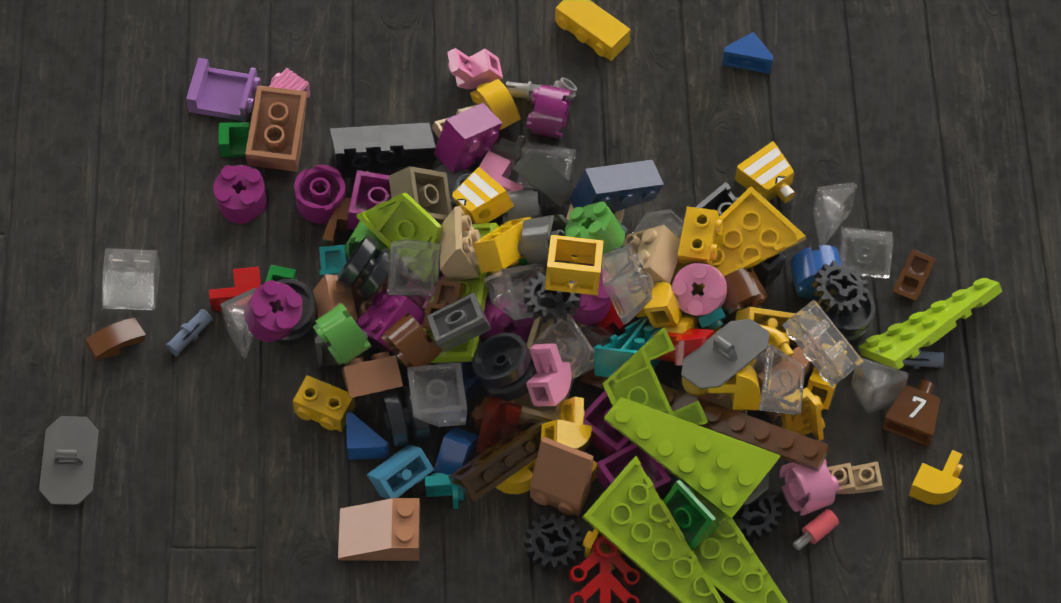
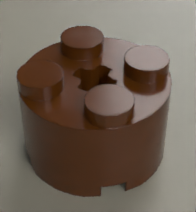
M742 268L724 276L727 283V294L725 302L721 306L726 316V319L723 321L727 324L730 321H736V311L748 307L764 309L762 304L768 296L753 268H750L749 272L746 268Z
M409 312L381 336L383 341L414 376L418 372L420 373L443 352Z

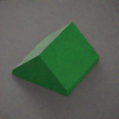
M681 480L676 481L663 501L683 533L690 549L694 551L720 525L717 519Z

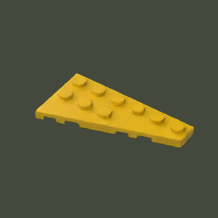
M750 186L720 216V220H723V230L721 235H717L718 256L716 260L712 259L711 266L717 268L723 276L742 268L749 269L806 240V236ZM679 258L670 282L671 286L677 273L689 265L680 263ZM704 284L695 285V295L703 292Z

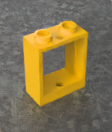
M551 235L545 290L598 296L603 241ZM555 260L567 261V262H576V263H585V264H594V266H586V265L560 263V262H555Z

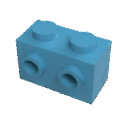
M408 444L367 474L379 496L391 499L402 496L405 491L422 481L434 469L421 448Z

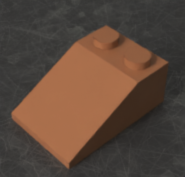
M257 85L245 153L248 166L298 172L307 91Z
M543 437L530 484V498H533L540 505L546 506L548 504L556 507L563 514L579 516L591 491L593 456Z
M391 498L340 509L338 560L419 561L420 498Z

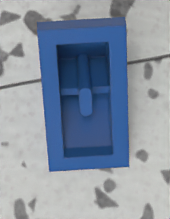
M752 32L725 47L722 65L770 74L773 55L756 34Z
M352 412L346 414L348 460L386 458L390 455L388 442Z
M455 426L443 438L433 472L451 475L466 465L479 440V436Z

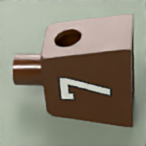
M920 380L917 388L905 386L887 412L882 429L930 446L940 398L931 394L934 385L927 380Z

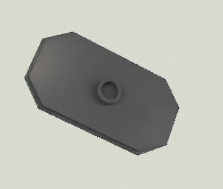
M751 319L730 321L705 341L701 347L683 359L682 377L699 389L721 387L768 348L769 331Z
M60 416L46 429L39 491L50 504L78 505L93 492L99 430L88 417Z

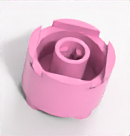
M693 263L682 268L675 276L671 286L676 295L679 308L688 314L704 316L719 309L725 302L727 294V283L723 274L717 268L703 263ZM696 284L705 285L703 288L705 294L703 296L701 294L695 295Z
M826 459L819 472L793 462L783 465L780 469V478L785 477L786 485L782 486L784 496L795 512L800 510V515L803 516L833 504L835 492L839 491V484L837 479L831 476L827 468Z

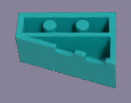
M648 316L642 317L627 326L625 333L621 336L613 335L609 337L608 344L603 347L599 344L593 347L595 376L610 377L661 328H653ZM650 360L653 370L661 360Z

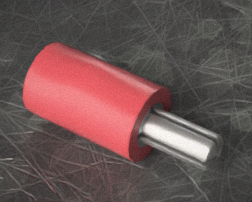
M829 509L824 510L802 528L803 535L793 543L794 548L800 550L809 542L816 544L839 525L836 515Z

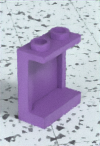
M198 58L186 97L188 111L246 122L248 114L253 113L255 101L253 97L257 91V85L260 86L261 78L257 77L256 68H251L249 74L210 68L208 59Z

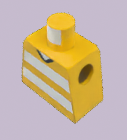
M773 141L736 167L735 180L746 189L751 186L767 201L777 195L784 203H788L796 194L790 187L793 182L794 171Z
M480 167L452 194L456 205L461 207L465 215H469L471 222L474 224L488 223L514 207L506 189Z

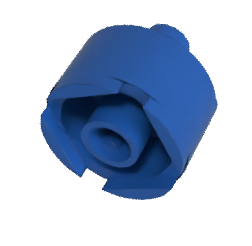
M820 245V250L811 251V247L806 248L791 258L790 270L799 297L814 299L818 302L819 296H813L816 288L811 286L815 280V274L825 263L830 265L834 260L838 266L842 263L838 249L833 246Z

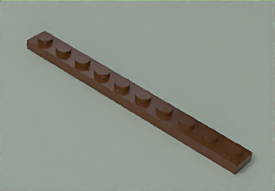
M591 358L580 382L586 387L604 392L603 383L609 377L595 376L594 359ZM660 384L672 411L699 401L708 420V423L699 426L781 455L780 458L819 472L830 449L829 445Z

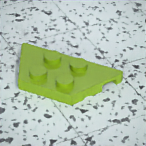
M401 193L388 201L357 214L356 217L390 250L395 252L424 282H430L433 276L443 227L407 193Z

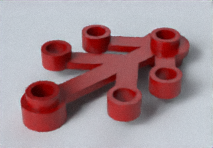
M601 535L595 539L592 545L593 553L580 565H576L570 570L569 578L574 583L582 582L587 576V571L598 562L599 574L580 592L571 595L569 603H574V597H580L582 603H586L587 599L598 589L599 603H611V590L622 603H627L629 599L633 600L634 603H640L639 599L631 595L611 574V563L623 574L622 580L627 586L635 585L640 579V574L636 569L631 568L618 554L619 549ZM601 545L608 546L609 552L603 553ZM574 570H580L582 578H576ZM627 573L634 574L635 581H629Z

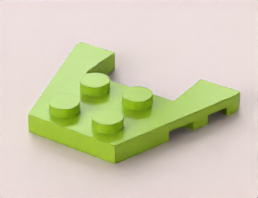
M662 328L603 383L612 406L622 397L696 425L708 423L699 401L672 411L653 370L650 360L675 350L666 328Z

